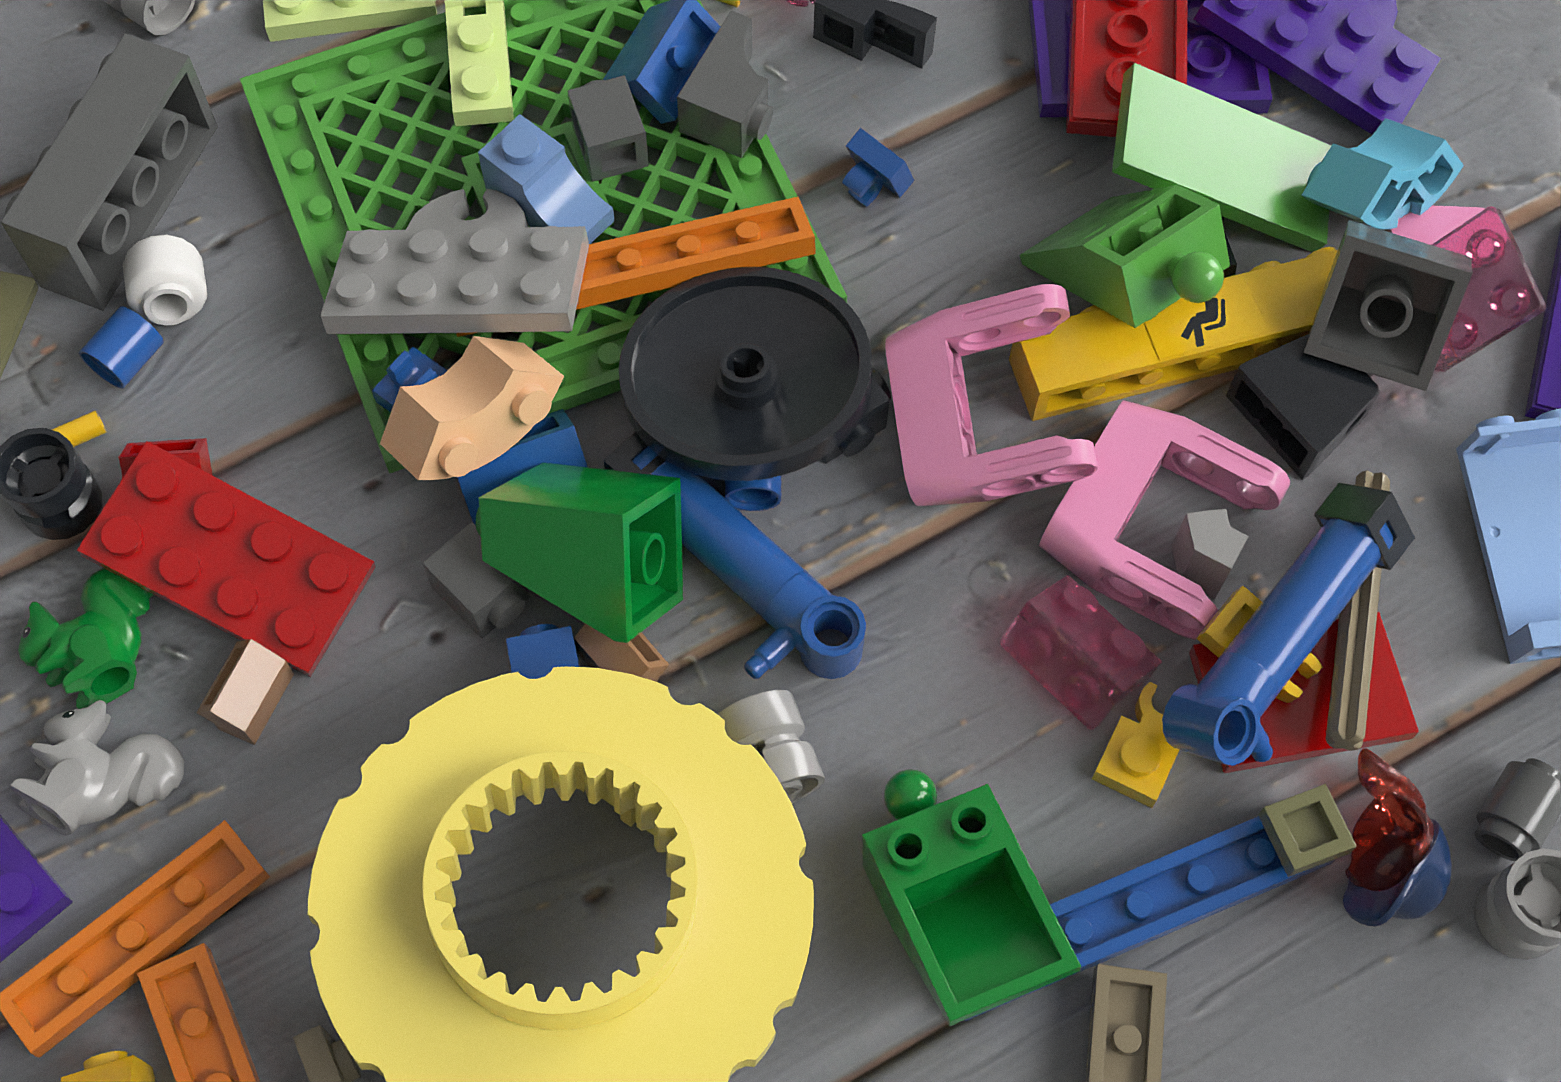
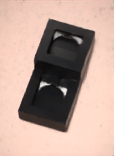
M816 0L814 3L813 38L860 61L864 59L871 47L875 46L922 69L933 53L937 17L919 9L889 0Z

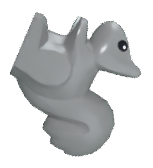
M99 700L87 708L65 711L50 718L45 723L43 730L45 738L51 745L33 743L29 747V751L36 757L34 760L35 764L45 771L44 775L38 781L26 778L16 779L10 785V789L23 798L19 803V807L24 812L67 836L72 834L80 825L101 821L114 815L129 800L138 806H145L154 800L163 801L182 781L184 759L181 752L172 742L158 734L142 733L127 738L111 754L100 749L97 744L111 721V716L106 714V703Z

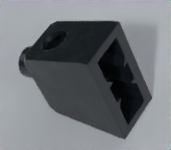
M1309 334L1240 365L1226 394V397L1302 480L1308 477L1362 422L1380 393L1378 385L1371 378L1373 374L1303 353Z

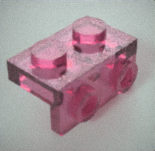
M1069 575L1027 601L1000 640L1001 646L1090 730L1099 726L1115 705L1148 680L1162 663L1145 646L1137 634L1126 629L1098 603L1095 596L1088 589L1080 586Z

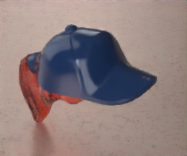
M1364 748L1358 755V777L1361 785L1374 799L1364 809L1352 830V837L1357 847L1351 852V863L1345 870L1349 881L1343 896V905L1345 911L1353 920L1366 926L1376 927L1386 923L1391 917L1404 920L1424 917L1436 909L1444 899L1447 887L1450 884L1452 863L1449 845L1439 823L1429 817L1426 812L1424 799L1417 787L1403 773L1371 750Z

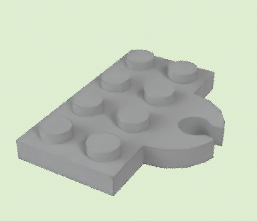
M464 189L452 191L431 200L416 212L406 230L368 229L347 231L320 315L327 334L572 331L589 249L585 226L528 227L524 211L516 200L492 189H486L483 195L486 213L477 219L464 220L469 216V205Z

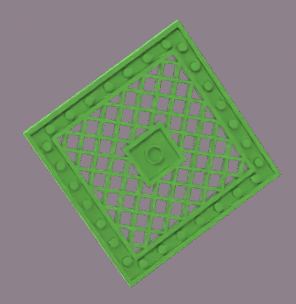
M504 0L509 60L530 67L522 81L510 77L514 119L519 114H523L528 104L550 111L542 125L533 124L565 147L566 156L572 166L599 197L613 207V210L629 215L622 231L611 228V226H614L613 222L594 242L636 234L643 221L660 227H667L697 220L692 218L691 215L698 202L723 210L722 214L798 197L767 134L761 140L754 138L743 157L740 158L702 142L700 144L686 139L688 135L679 132V121L672 134L649 126L653 115L633 94L635 104L641 106L639 115L646 131L647 146L663 152L656 165L648 163V167L604 178L601 184L598 180L592 182L572 127V122L569 121L561 124L565 117L571 119L567 90L582 87L594 80H603L606 73L592 69L597 57L602 56L615 61L625 45L622 42L608 38L614 26L634 31L651 6L669 0ZM486 6L465 8V16L486 14ZM446 12L239 78L324 303L347 231L368 229L406 230L414 214L429 203L438 185L453 191L464 189L469 209L476 199L482 215L486 213L483 200L486 188L478 152L486 144L466 137L472 125L456 127L454 122L450 130H446L429 124L437 109L453 114L451 93L447 92L451 84ZM596 27L594 32L587 31L588 29ZM562 43L583 50L576 63L555 56ZM542 45L541 48H540V50H537V49H534V48H533V47ZM545 73L567 80L559 94L538 87ZM434 80V81L432 82L431 86L426 85V84H423V83H426V82H429V81ZM401 96L420 102L413 117L393 111ZM378 99L377 102H376V104H373V103L368 102V101H372V100ZM346 114L365 120L357 136L337 129ZM510 122L482 124L495 129L487 143ZM382 127L402 134L394 149L374 142ZM419 140L440 147L431 163L411 156ZM329 146L347 152L338 168ZM456 153L465 156L461 158L465 175L448 169ZM677 156L700 164L694 179L670 171ZM363 159L384 165L375 182L355 175ZM714 170L724 190L708 185ZM401 172L421 179L413 195L392 188ZM622 175L646 183L639 198L615 190ZM660 188L684 196L677 212L653 204ZM347 191L365 198L356 214ZM382 204L403 211L394 228L373 221ZM468 216L464 220H473L476 218ZM807 216L815 236L816 254L762 267L786 270L806 276L828 287L847 303V295ZM669 288L634 296L626 313L601 304L577 309L575 315L578 316L573 323L572 331H569V333L563 331L513 332L520 335L517 342L525 343L531 349L535 341L548 345V347L534 352L564 375L561 385L552 400L549 413L561 409L565 411L621 390L619 362L625 339L635 321L643 313L648 301L653 303L657 298L670 290ZM592 321L605 325L604 327L587 332ZM494 332L474 333L473 336L491 338ZM404 333L423 340L419 351L432 360L439 347L463 355L471 339L464 336L457 337L455 333ZM336 334L389 474L404 469L405 467L380 445L391 413L376 403L372 393V389L387 375L386 369L404 350L406 352L409 351L403 334Z

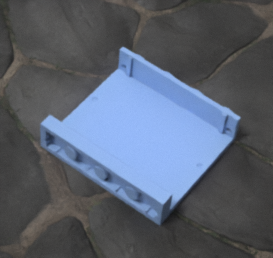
M1561 408L1545 412L1531 421L1515 422L1512 416H1498L1486 419L1476 425V430L1456 448L1509 662L1510 664L1561 658Z

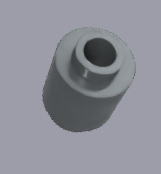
M1528 758L1525 762H1509L1476 816L1479 823L1475 831L1477 840L1493 853L1514 862L1526 852L1540 849L1561 814V773L1553 766L1534 758Z

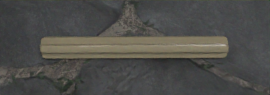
M1366 470L1356 476V486L1390 491V479L1383 472L1372 473ZM1374 568L1339 614L1326 730V741L1334 749L1344 748L1349 751H1355L1363 745L1382 568Z

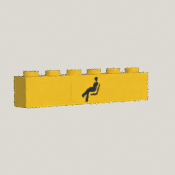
M1325 247L1312 252L1306 258L1282 264L1278 261L1262 263L1249 272L1224 278L1222 288L1209 301L1192 303L1180 298L1159 312L1154 318L1145 321L1136 328L1092 305L1084 309L1080 314L1070 316L1048 335L1012 343L1009 362L1031 420L1036 421L1237 370L1243 363L1309 334L1338 250L1334 247Z

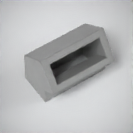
M1226 509L1186 513L1171 545L1177 574L1200 585L1207 596L1216 599L1249 536L1230 527Z

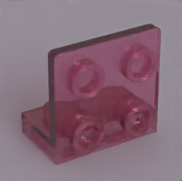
M1493 206L1487 207L1431 244L1471 257L1473 272L1435 370L1446 372L1545 311L1546 303L1500 209Z

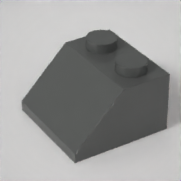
M1349 220L1328 275L1303 353L1426 391L1473 274L1471 257Z

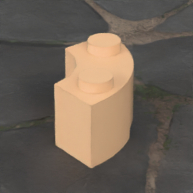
M473 336L462 357L443 375L422 385L400 387L380 445L417 480H439L464 476L504 454L518 443L536 423L542 421L551 409L552 400L561 385L564 375L525 343Z

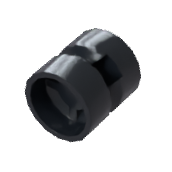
M47 428L26 429L12 435L0 446V494L14 509L25 526L34 534L49 540L69 539L84 532L96 520L102 507V491L97 480L87 465L83 463L74 446L61 433Z

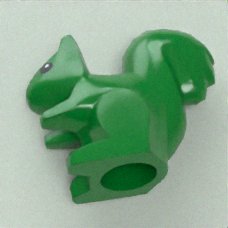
M101 568L92 573L83 584L80 599L84 614L77 618L59 624L40 603L32 602L30 604V618L19 642L18 653L20 660L27 666L35 667L39 674L51 671L45 679L49 687L62 684L61 686L67 694L79 691L76 699L78 709L87 708L99 700L108 704L134 688L137 675L135 660L142 643V633L137 617L148 612L150 609V598L154 594L105 568Z

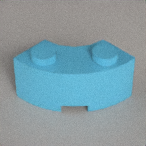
M1385 118L1374 134L1357 147L1345 148L1333 143L1324 159L1311 171L1307 187L1302 196L1315 205L1377 229L1397 228L1398 219L1409 212L1421 215L1428 210L1448 189L1464 165L1445 139Z

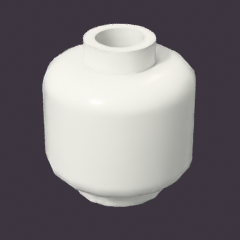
M158 235L138 241L127 251L123 261V274L127 303L134 312L148 322L167 326L176 325L191 319L203 308L207 299L206 280L202 257L194 245L179 237Z

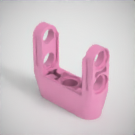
M1042 284L944 309L886 338V358L904 476L909 494L916 506L986 502L1080 480L1094 474L1098 470L1093 442L1085 439H1067L1058 435L981 454L976 452L961 357L1050 334L1059 324L1065 322L1070 317L1065 288L1054 284Z
M1123 400L1094 446L1098 470L1086 478L1073 481L1052 516L1039 546L1092 589L1178 635L1197 640V636L1218 612L1215 604L1206 596L1200 585L1117 542L1160 466L1243 509L1272 510L1277 508L1290 486V479L1286 472L1272 461L1184 416Z

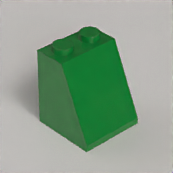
M543 462L479 497V507L476 513V530L481 537L482 561L613 641L628 643L683 600L680 478Z

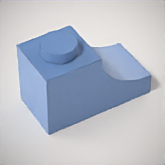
M521 114L478 152L485 188L497 190L514 198L524 211L527 224L530 227L585 226L588 241L591 244L614 222L613 207L599 197L581 178L566 156L565 147Z

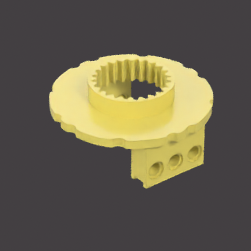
M566 666L553 667L551 672L545 677L528 679L520 675L519 672H514L472 684L442 698L409 720V730L404 738L393 744H381L360 768L362 772L360 787L351 796L338 800L322 834L312 868L308 895V916L311 922L320 929L319 940L315 947L310 950L312 968L319 993L337 1034L361 1070L377 1071L385 1078L386 1082H728L730 1076L737 1069L746 1066L755 1067L766 1054L776 1034L773 1018L781 1009L793 1005L806 967L813 929V880L807 878L799 866V860L805 853L806 842L792 803L777 776L751 744L740 745L727 736L724 728L725 720L714 711L700 703L682 705L670 696L667 686L629 673L600 668ZM548 788H554L562 801H569L576 788L582 792L586 791L589 803L596 804L603 799L614 807V812L620 814V820L632 827L636 822L637 827L641 831L647 830L654 835L656 851L666 852L667 877L671 878L670 901H668L666 911V927H658L655 932V953L641 951L636 956L637 975L635 977L619 969L613 972L612 990L607 993H603L593 982L585 983L581 998L578 1001H571L563 987H555L546 1002L537 1001L534 986L529 983H525L512 995L509 993L505 974L499 971L487 978L482 958L477 953L469 955L464 935L461 930H458L453 908L456 906V898L451 882L459 880L462 874L457 855H468L474 850L470 831L473 829L488 833L492 829L490 812L497 809L508 816L514 814L516 797L524 795L534 805L541 804L545 790Z

